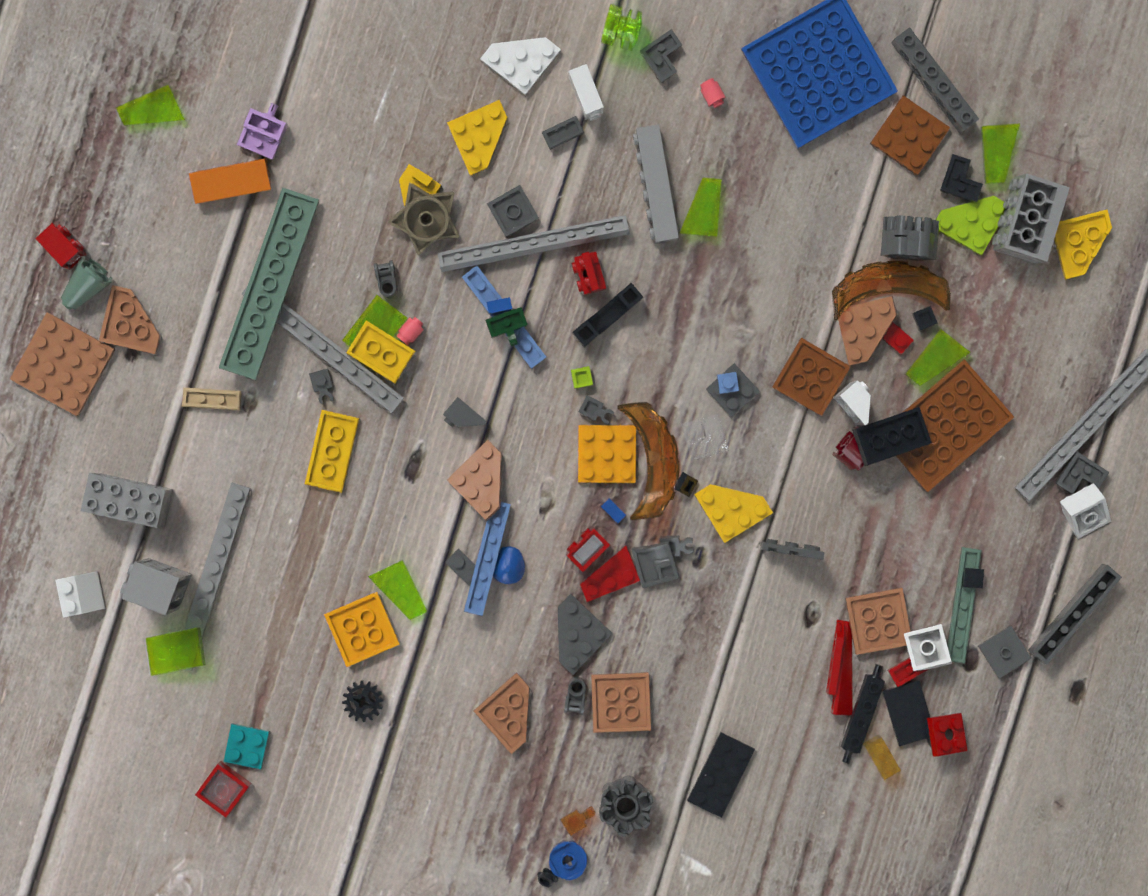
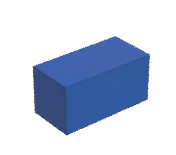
M510 297L487 302L489 314L513 310Z
M610 498L601 506L617 523L626 516Z

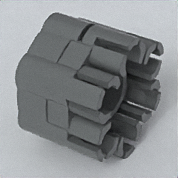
M903 215L883 217L880 256L915 261L936 260L939 221L925 217L924 221H922L923 217H915V222H913L914 217L907 216V220H905Z
M630 775L606 783L602 788L601 805L599 807L601 821H605L606 824L614 827L618 835L626 837V834H630L634 829L642 830V827L646 829L650 825L649 813L653 803L651 791ZM630 798L634 801V806L630 811H621L617 806L619 800Z

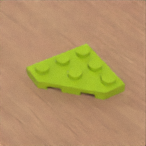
M990 196L978 200L977 203L969 202L941 210L935 219L939 221V232L973 252L982 255L998 228L999 218L1001 215H1004V201L995 196Z

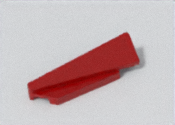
M844 620L836 621L826 693L833 695L831 713L834 715H852L853 712L852 633L850 622Z

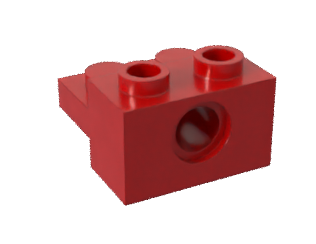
M585 252L580 256L574 257L575 262L571 264L574 274L578 273L580 279L576 281L579 292H583L585 296L606 290L597 252ZM584 270H586L587 277L585 278L583 276Z

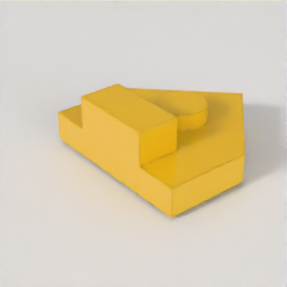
M411 164L407 166L399 179L404 206L410 182L429 194L437 193L442 186Z

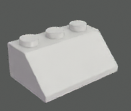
M858 380L850 382L833 398L857 426H864L869 422L871 395L868 393L870 390L863 381L859 382Z

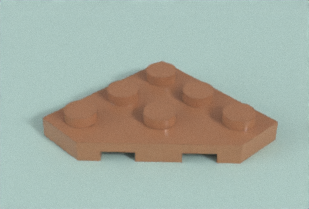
M112 285L99 341L157 354L161 336L133 290Z
M893 296L845 307L837 314L849 366L867 362L872 357L873 352L897 316Z
M489 440L447 479L486 521L501 508L502 453Z
M517 672L473 710L511 754L526 742L529 686Z

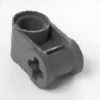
M393 260L379 265L374 263V271L380 293L385 298L395 297L398 288ZM387 284L393 285V291L389 294L383 291L384 286Z
M574 677L569 681L564 713L568 711L577 712L580 715L584 713L586 685L581 677ZM579 682L583 687L581 690L575 691L572 689V684Z

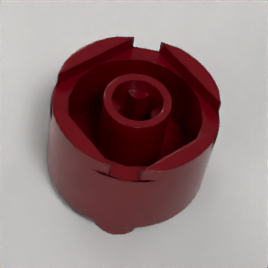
M849 431L835 447L838 449L837 453L833 451L832 455L849 470L856 469L859 471L864 466L854 434Z

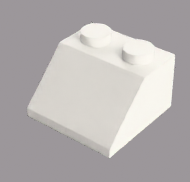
M1094 483L1060 501L1063 514L1077 539L1111 522L1106 499Z
M98 571L55 580L63 618L105 609Z
M942 624L904 633L913 671L952 664Z

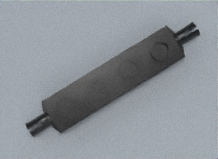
M875 664L873 673L865 674L840 746L845 750L842 759L844 763L850 764L852 754H860L885 683L880 678L883 668L881 665Z

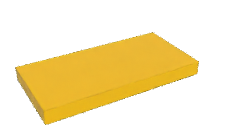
M321 410L305 485L343 493L359 418Z

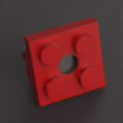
M962 713L927 718L926 740L932 748L933 757L968 751Z

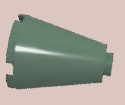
M82 256L79 259L61 296L62 304L69 310L79 308L113 281L111 276L109 278L106 276L108 271L91 258L88 261L85 260L86 256Z

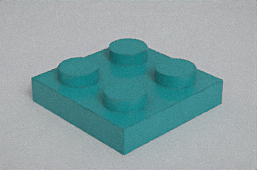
M232 723L223 762L262 769L270 731Z

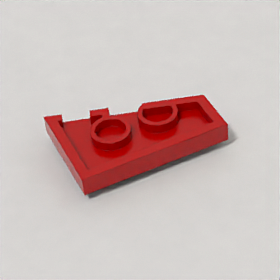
M625 545L580 583L587 602L640 581L627 546Z

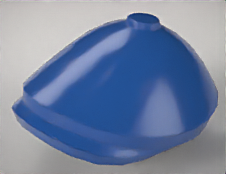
M502 547L498 553L493 577L503 584L516 583L522 579L525 572L522 553L515 547Z

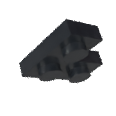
M952 154L940 192L977 203L983 184L965 178L971 162L970 159Z

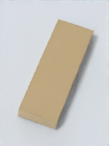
M183 387L182 407L240 410L242 391Z

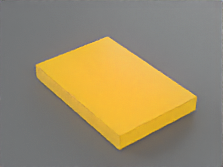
M366 320L346 353L396 384L416 351Z

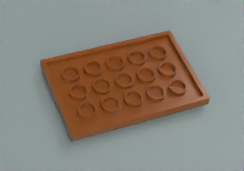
M963 359L903 411L906 412L920 407L932 443L897 455L896 458L926 492H929L1010 422L1014 416L967 361Z

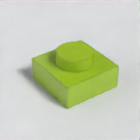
M590 366L571 370L574 389L593 385Z

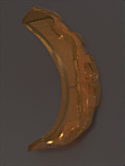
M880 261L863 265L862 269L854 273L850 271L844 275V279L837 286H834L832 290L834 321L838 320L842 313L854 303L870 296L885 293H905L920 296L938 304L946 311L950 310L951 292L948 281L943 276L940 278L930 272L928 267L908 265V262Z
M648 402L617 405L618 410L624 413L636 427L642 439L647 458L645 492L638 508L630 516V521L660 517L664 514L663 511L669 501L674 499L676 493L674 487L679 479L680 462L675 437L670 434L666 426L668 424L666 419L660 416Z

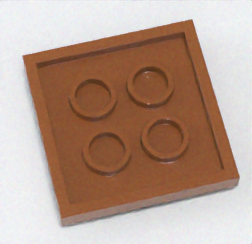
M903 95L870 144L917 176L950 127Z
M800 338L772 388L822 416L851 366L807 340Z

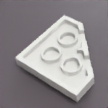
M546 37L493 43L480 60L526 95L561 49Z

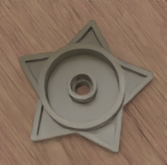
M410 182L405 206L388 220V224L409 234L417 255L425 251L436 239L458 238L459 234L449 216L454 192L429 194ZM425 213L429 215V219L426 221L422 219V215Z

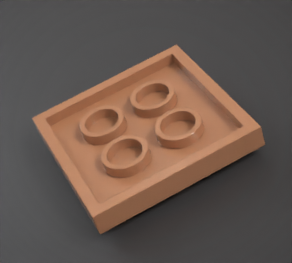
M903 588L845 598L856 655L907 646L904 633L910 632Z
M649 672L591 674L593 733L651 731Z

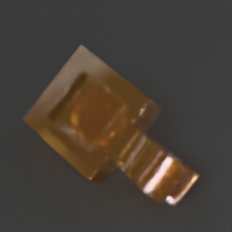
M592 806L585 809L582 813L575 809L560 820L569 835L572 836L587 827L585 820L594 816L596 812Z

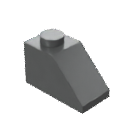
M459 397L454 400L443 414L446 417L444 421L452 428L454 425L466 427L486 425L487 423L484 418Z

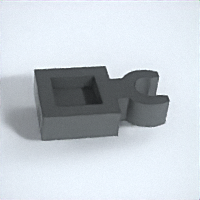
M328 368L309 373L314 392L320 391L319 402L324 404L323 397L325 395L329 396L331 402L334 401L333 394L328 391V388L333 387Z
M588 395L578 411L593 420H596L597 416H599L606 424H609L610 421L605 419V414L610 413L614 415L612 410L602 409L604 403Z
M679 535L660 536V543L669 541L673 556H680L681 551L688 554L694 551V547L689 548L686 546L687 543H693V538L691 537L680 541Z

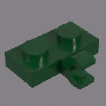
M522 307L485 320L491 338L507 334L511 346L518 344L514 331L528 326Z

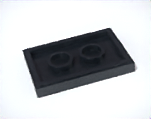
M916 680L899 687L896 686L883 690V697L898 746L926 739L927 718H930L920 681Z

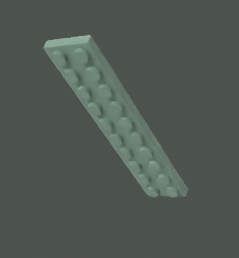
M282 187L219 369L255 381L257 380L317 210L319 199Z

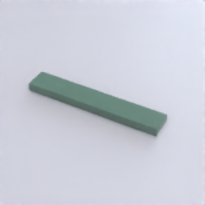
M961 547L947 642L952 662L965 664L976 588L962 587L964 568L979 569L982 551L979 549Z

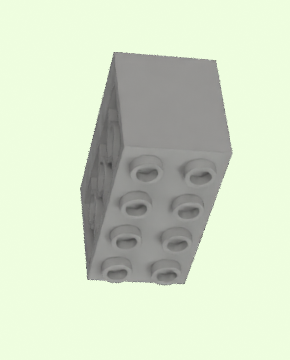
M1030 174L1014 177L1009 184V197L1005 199L1003 208H1005L1004 215H1001L998 221V234H995L992 245H994L993 250L1034 264L1048 262L1070 187Z
M89 473L81 511L154 528L165 527L173 489L102 473Z
M150 558L135 561L134 564L131 563L127 575L130 576L127 583L124 582L120 591L122 593L121 599L164 615L179 610L192 574Z

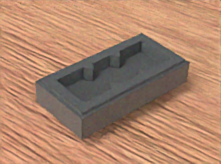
M577 116L542 132L550 150L584 134Z

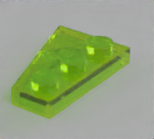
M169 84L116 107L124 126L185 120Z
M1020 123L981 127L985 184L1004 183L1006 181Z
M702 178L679 234L717 237L722 179Z
M939 329L905 375L921 386L971 352L942 329Z
M403 560L368 576L409 620L428 612Z

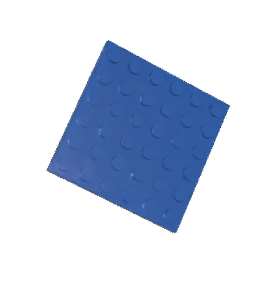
M825 0L741 48L797 149L898 92L847 0Z

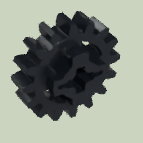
M364 680L360 681V685L353 682L354 688L348 686L347 690L349 693L343 694L347 698L342 701V704H347L344 711H350L349 718L353 715L356 716L355 721L362 718V721L365 722L366 717L373 720V714L376 716L380 714L377 709H383L380 702H383L384 698L379 697L382 691L377 692L378 685L376 684L372 687L371 681L367 685L364 684ZM364 688L362 693L353 694L354 691ZM370 691L374 694L376 701L371 698ZM366 697L365 701H367L368 703L360 705L361 701L358 699ZM351 702L355 704L356 711L352 708ZM373 708L371 712L363 714L365 709Z

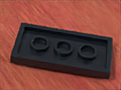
M920 407L852 430L864 466L932 443Z
M720 731L687 801L722 818L755 748Z

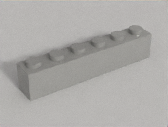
M659 124L636 128L633 140L634 145H638L639 148L636 157L637 163L642 165V171L639 174L641 183H645L646 190H643L644 202H648L649 209H646L647 220L652 222V228H649L651 240L655 239V244L678 240L679 236Z

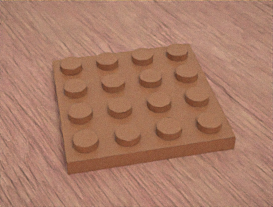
M47 312L10 380L66 411L79 416L115 349Z

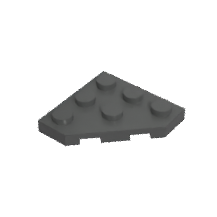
M766 539V542H761V550L824 560L825 552L820 551L818 546L804 544V548L798 547L799 544L787 541H785V545L777 544L778 540Z
M570 593L558 606L559 662L574 675L608 639L612 632Z

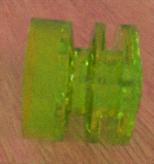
M610 4L601 44L613 46L616 39H620V49H623L625 41H628V51H633L634 46L638 42L642 27V11H637L636 18L633 19L631 18L633 9L628 11L627 16H623L622 6Z

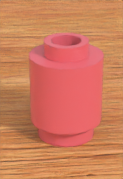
M714 78L700 85V91L709 107L717 108L724 104L723 100L726 97Z
M409 317L398 330L397 337L406 345L413 343L423 332V323L416 317L413 320Z

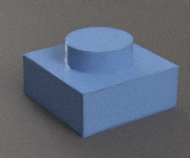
M736 372L717 375L719 394L739 391Z

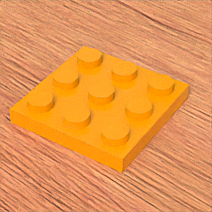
M578 425V482L636 483V425Z
M378 591L324 614L346 667L400 645Z

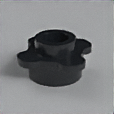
M544 868L542 872L537 874L538 882L544 887L549 888L554 882H558V877L548 868Z

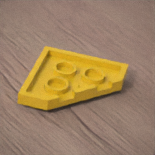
M500 100L447 122L470 176L488 169L507 120Z
M1108 209L1059 222L1054 241L1064 280L1085 275L1093 258L1097 255L1103 241L1112 229Z
M712 484L694 494L724 543L773 513L763 496Z

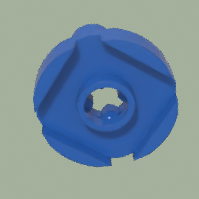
M563 841L553 847L550 852L549 866L555 876L565 880H574L583 874L587 865V855L581 845L575 841ZM565 856L573 857L571 865L563 863Z

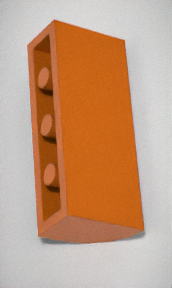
M266 158L189 173L195 204L271 190V180Z

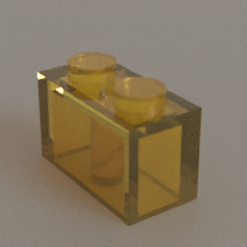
M879 734L863 744L877 771L884 780L901 771Z

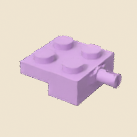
M271 103L267 113H261L250 108L237 145L273 160L288 126L287 123L274 117L279 106Z

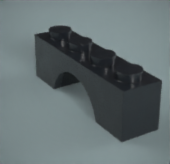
M630 283L604 307L576 328L572 334L585 348L644 297Z

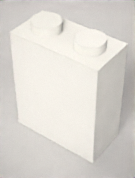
M587 64L570 70L568 78L585 120L590 118V121L600 118L604 106Z

